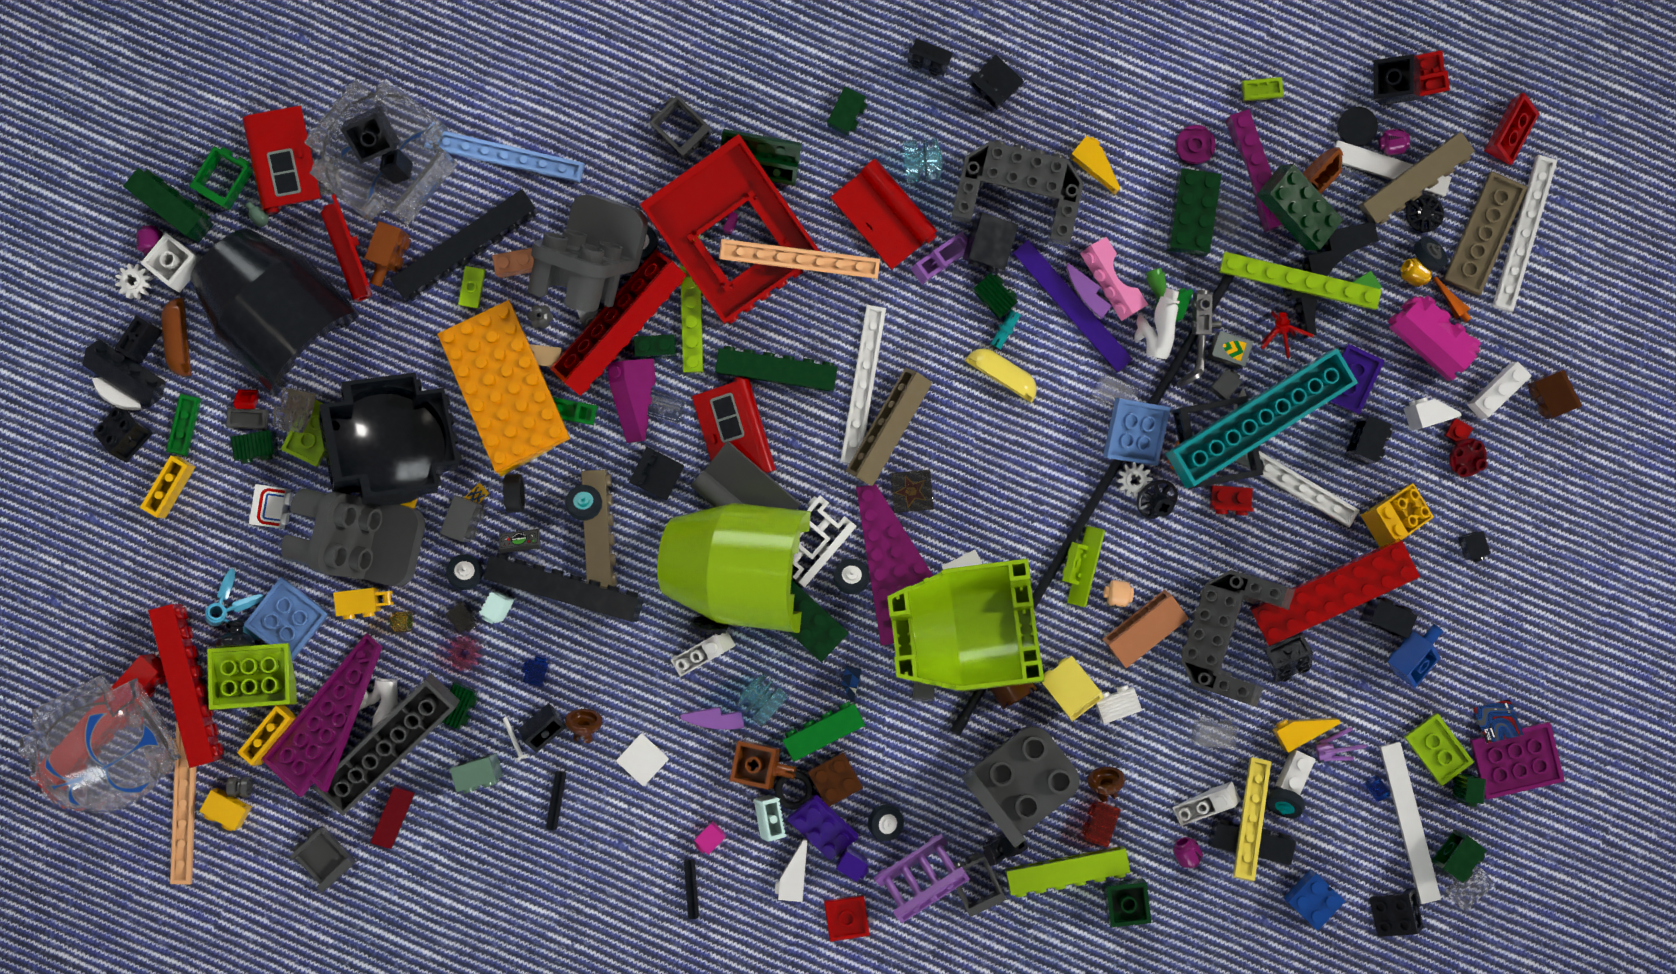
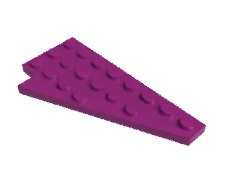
M877 485L856 487L880 644H894L887 596L908 586H913L927 577L930 578L933 574Z

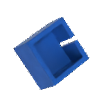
M1311 869L1283 897L1317 931L1346 902Z

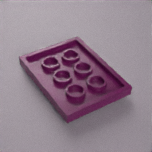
M1550 722L1522 727L1523 735L1488 744L1484 737L1470 740L1478 777L1486 779L1484 799L1488 800L1565 782Z

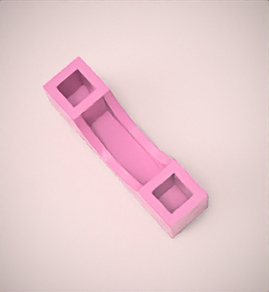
M1105 237L1087 247L1080 255L1116 314L1123 321L1146 307L1148 303L1138 288L1129 287L1118 279L1113 266L1117 253L1108 238Z

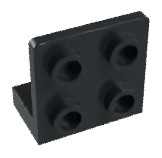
M916 38L913 48L909 50L907 62L915 69L920 70L923 68L928 70L933 76H944L953 52Z
M994 55L978 73L974 72L970 76L968 84L993 108L998 110L1024 81L1002 59Z
M115 407L103 422L97 426L93 434L109 454L127 463L150 438L153 432L135 421L127 410Z
M646 447L629 483L664 500H668L684 465Z
M1302 632L1264 649L1274 668L1275 683L1280 681L1286 682L1297 673L1304 674L1312 667L1313 651Z
M1407 888L1402 894L1371 896L1369 898L1378 937L1415 935L1424 928L1415 888Z

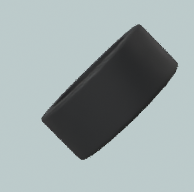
M521 474L504 476L503 499L507 513L524 511L525 487Z
M798 770L790 773H795L794 778L800 779L806 786L805 796L801 800L792 802L784 797L782 787L790 778L780 776L775 786V796L780 799L778 802L783 807L791 810L798 809L811 799L813 794V785L809 776Z

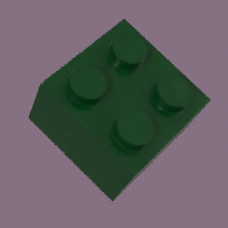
M1453 830L1431 862L1450 877L1463 883L1472 876V870L1475 866L1484 860L1487 850L1468 835Z
M1143 878L1103 883L1107 921L1111 928L1152 923L1147 882Z

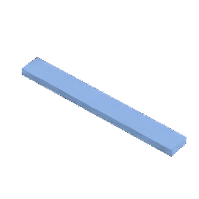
M429 128L437 142L427 139L425 147L428 149L576 183L581 182L585 166L582 162Z

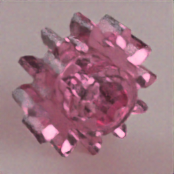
M467 635L464 640L461 636H458V643L451 641L450 644L453 648L446 649L447 652L452 654L447 660H454L452 667L460 665V671H463L465 666L468 670H472V663L474 665L480 664L476 659L483 657L481 653H478V650H481L483 647H476L475 644L478 639L470 641V635ZM464 649L468 650L469 654L462 656L461 652Z

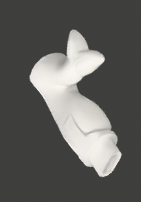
M1166 288L1164 296L1160 297L1154 314L1157 334L1149 326L1148 321L1141 314L1138 315V329L1135 332L1134 340L1138 342L1146 338L1147 355L1161 359L1168 358L1175 336V323L1178 312V305L1176 303L1179 304L1180 302L1177 300L1179 291Z
M376 679L373 691L369 693L366 690L359 710L373 705L381 699L372 720V729L398 704L396 679Z

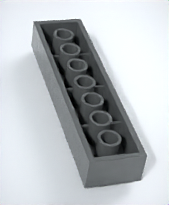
M430 673L339 761L327 792L321 791L316 785L313 789L344 816L457 707L460 700Z

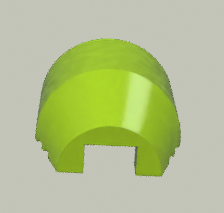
M730 503L671 518L663 531L658 552L657 576L661 592L668 598L720 624L799 633L802 612L793 611L795 594H790L794 554L799 552L800 533L809 531L811 511Z
M1028 559L947 568L930 578L923 579V581L913 586H908L887 596L896 656L894 660L897 678L961 692L1044 682Z

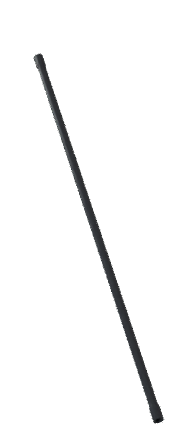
M1236 252L1237 255L1245 256L1240 252ZM1224 274L1212 295V314L1235 276ZM1192 329L1147 403L1159 404L1198 339V335H1192ZM1113 459L1032 594L1034 610L1067 557L1071 543L1076 542L1123 464V460ZM987 689L974 690L964 709L950 728V731L958 736L961 735Z

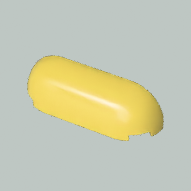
M977 349L971 352L965 359V362L1028 402H1033L1037 387L1033 377L1026 371L990 349Z

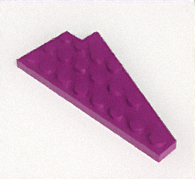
M367 633L262 758L264 763L299 797H302L313 783L323 792L329 790L383 648L380 643Z

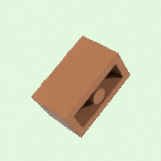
M532 248L492 255L495 275L499 278L531 273L534 257L531 256Z

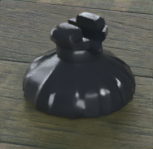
M233 620L226 623L227 633L220 636L215 643V646L218 648L254 646L255 640L252 636L243 632L244 622L242 620Z

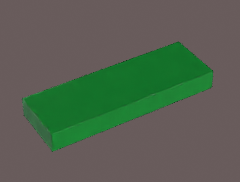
M184 394L179 395L166 452L188 457L201 398Z

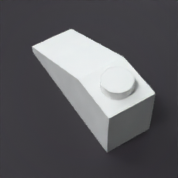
M803 838L781 874L780 882L775 884V894H779L778 900L803 901L808 841L806 838Z

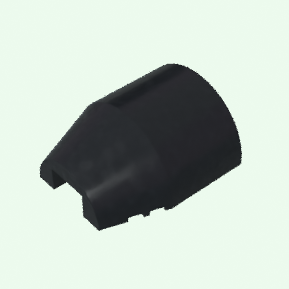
M249 228L237 230L216 243L200 259L191 274V283L215 337L275 397L289 384L284 376L295 366L292 362L318 336L325 337L338 323L348 327L361 314L306 257Z

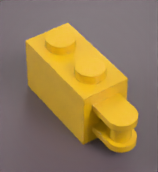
M378 587L333 592L336 616H342L343 620L353 619L355 614L361 613L363 617L375 616V612L381 611L380 606L394 605V602H391V594L393 592H379ZM379 595H383V603H380Z

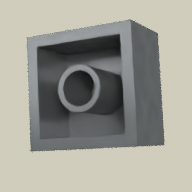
M454 495L440 534L461 542H471V539L474 540L478 533L476 528L478 521H482L484 517V505Z

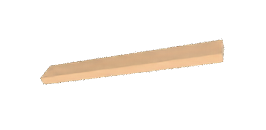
M721 239L719 259L874 279H878L880 259L727 239Z
M177 722L170 884L190 885L192 884L197 766L189 768Z

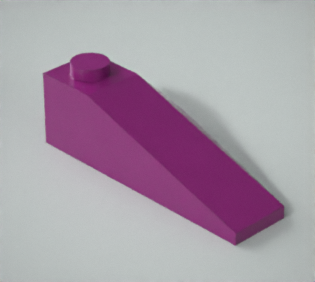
M654 359L625 360L609 363L607 365L609 385L626 443L645 441L649 420L647 415L648 406L652 403V397H650L652 386H655L656 380Z

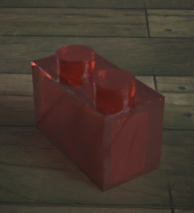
M1095 799L1094 803H1090L1087 812L1090 816L1088 821L1083 823L1081 829L1084 840L1108 848L1121 809Z

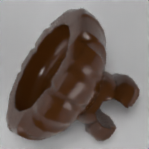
M589 709L573 710L565 717L566 727L574 733L573 740L579 741L580 737H583L584 743L587 744L592 741V734L598 731L603 723L602 716L598 712Z
M1104 766L1090 772L1087 777L1088 786L1098 793V798L1101 802L1108 801L1107 797L1109 795L1116 799L1118 797L1117 792L1125 784L1124 773L1115 767Z

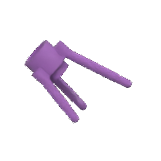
M1349 727L1326 739L1319 740L1320 744L1315 745L1319 761L1354 760V757L1335 756V753L1366 748L1367 745L1334 749L1333 744L1328 743L1353 730L1352 727Z

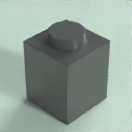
M1226 369L1208 389L1219 399L1226 400L1240 386L1242 381L1239 379L1240 375L1236 371Z

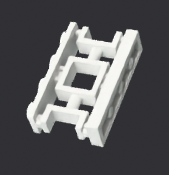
M821 495L818 498L814 496L809 501L807 511L812 512L819 503L822 504L817 511L825 518L818 526L810 521V526L825 539L812 554L799 543V552L794 554L793 565L799 569L793 578L804 588L857 527L845 516L837 523L823 510L829 502ZM830 523L837 529L845 524L846 527L828 547L826 543L831 538L823 531ZM806 554L813 560L819 554L820 558L801 577L800 574L804 568L797 563L800 558Z

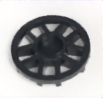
M1421 195L1416 200L1411 201L1406 209V219L1409 225L1414 230L1424 233L1438 228L1442 224L1445 215L1441 202L1434 198V196ZM1423 199H1429L1426 204ZM1417 200L1419 201L1421 207H1419V206L1415 203ZM1431 201L1436 203L1432 208L1429 206ZM1413 206L1416 211L1410 212L1411 207ZM1437 206H1438L1440 212L1434 211ZM1416 214L1417 219L1411 220L1410 216ZM1434 215H1438V216H1440V218H1439V220H1438V219L1434 218L1433 216H1434ZM1420 221V228L1414 223ZM1431 221L1437 224L1432 227ZM1424 222H1427L1428 229H1424Z
M698 616L691 619L690 628L697 629L698 633L706 632V635L710 633L721 635L726 633L728 624H720L705 616Z

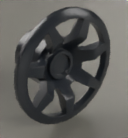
M1167 480L1150 482L1140 491L1137 497L1138 511L1149 519L1168 516L1177 503L1178 492L1176 487ZM1158 484H1166L1162 492H1160ZM1151 486H1153L1155 493L1153 495L1145 492ZM1170 488L1173 489V496L1167 495ZM1142 496L1150 500L1149 502H1144L1143 504H1141ZM1151 507L1149 514L1145 513L1142 509Z

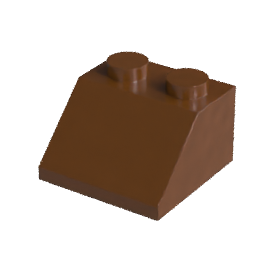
M1565 370L1549 373L1528 383L1529 393L1536 400L1538 411L1545 419L1557 417L1582 406Z

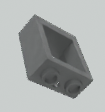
M677 95L675 98H669L664 104L665 107L660 112L656 111L651 116L649 124L685 160L712 134V129ZM678 107L700 127L681 147L659 127Z
M979 852L968 857L969 860L963 863L961 861L953 863L955 868L962 867L965 870L983 861L996 888V892L969 904L961 885L956 888L970 917L1006 900L988 860L985 858L984 853L980 854Z

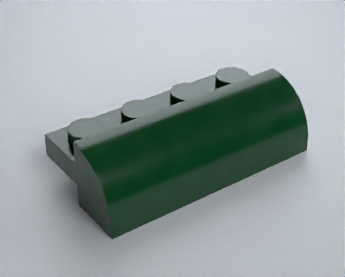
M723 129L721 146L739 134L772 182L795 186L802 143Z

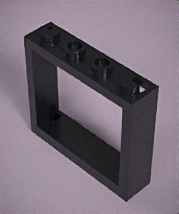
M1237 397L1173 410L1179 444L1193 436L1188 413L1236 404L1237 407H1240L1249 401L1248 397ZM1260 445L1247 453L1251 471L1206 479L1188 489L1263 475L1264 464L1259 455Z

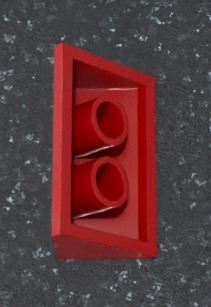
M1520 93L1511 100L1484 149V152L1508 165L1513 164L1540 114L1525 93Z

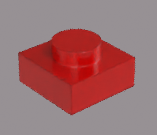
M238 389L233 402L235 409H255L260 396L259 391Z
M1454 418L1444 436L1458 443L1463 439H1467L1473 428Z

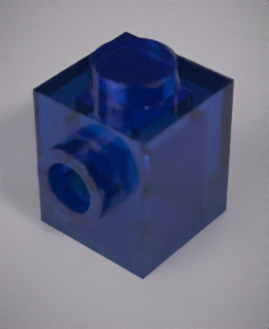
M535 655V658H529L523 665L522 673H525L523 682L544 687L551 662H547L546 657Z

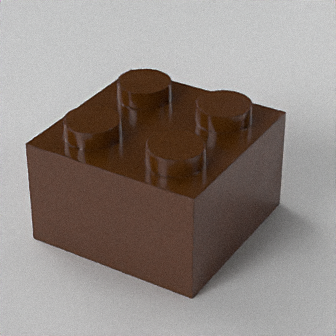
M844 750L808 769V773L818 792L829 807L863 789V785Z

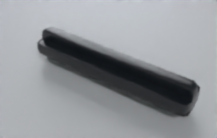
M560 770L555 772L546 829L552 831L556 830L558 826L566 772Z
M686 859L684 860L688 919H697L699 917L695 860Z

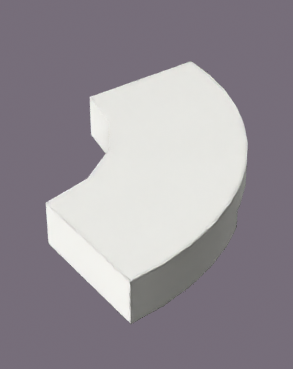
M102 377L92 378L95 389L102 399L120 409L141 410V404L135 398Z

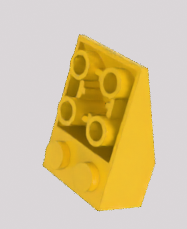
M1414 483L1360 515L1379 547L1397 539L1403 540L1434 518Z

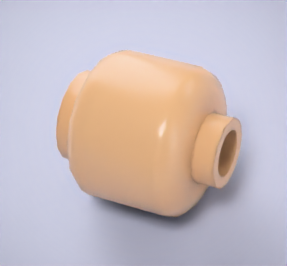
M1112 580L1109 586L1104 587L1103 598H1107V603L1110 606L1126 607L1129 603H1132L1134 588L1131 587L1129 582Z

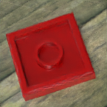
M864 895L824 900L830 942L870 936Z

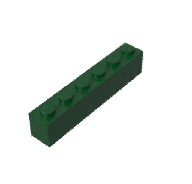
M724 346V349H718L716 374L733 377L742 376L752 380L834 392L838 367H835L832 362L822 361V364L814 363L815 360L807 358L797 361L794 360L795 357L788 355L778 358L775 357L774 353L763 352V355L755 354V350L744 349L743 352L735 351L736 348L731 346Z

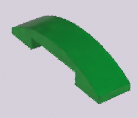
M553 397L562 420L594 426L598 406Z

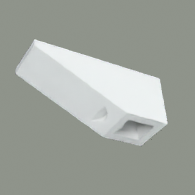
M726 630V633L721 635L715 634L671 659V662L681 677L736 645Z
M1231 781L1212 788L1172 808L1182 826L1234 808L1241 799Z

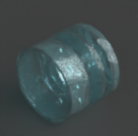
M937 138L931 139V148L928 147L927 139H924L922 149L918 148L916 140L903 141L906 183L920 182L921 173H925L928 182L931 180V172L934 173L935 181L940 180L943 165L942 153Z
M764 673L747 686L736 704L739 708L745 701L749 704L743 711L744 713L754 708L756 711L752 716V720L760 727L773 716L789 697L780 687L771 692L769 689L773 684L772 680L764 686L762 682L767 677Z

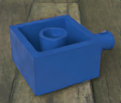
M1432 624L1423 637L1413 631L1409 638H1404L1399 649L1393 651L1389 656L1388 664L1395 675L1413 688H1416L1441 658L1433 644L1443 634V630L1437 625Z

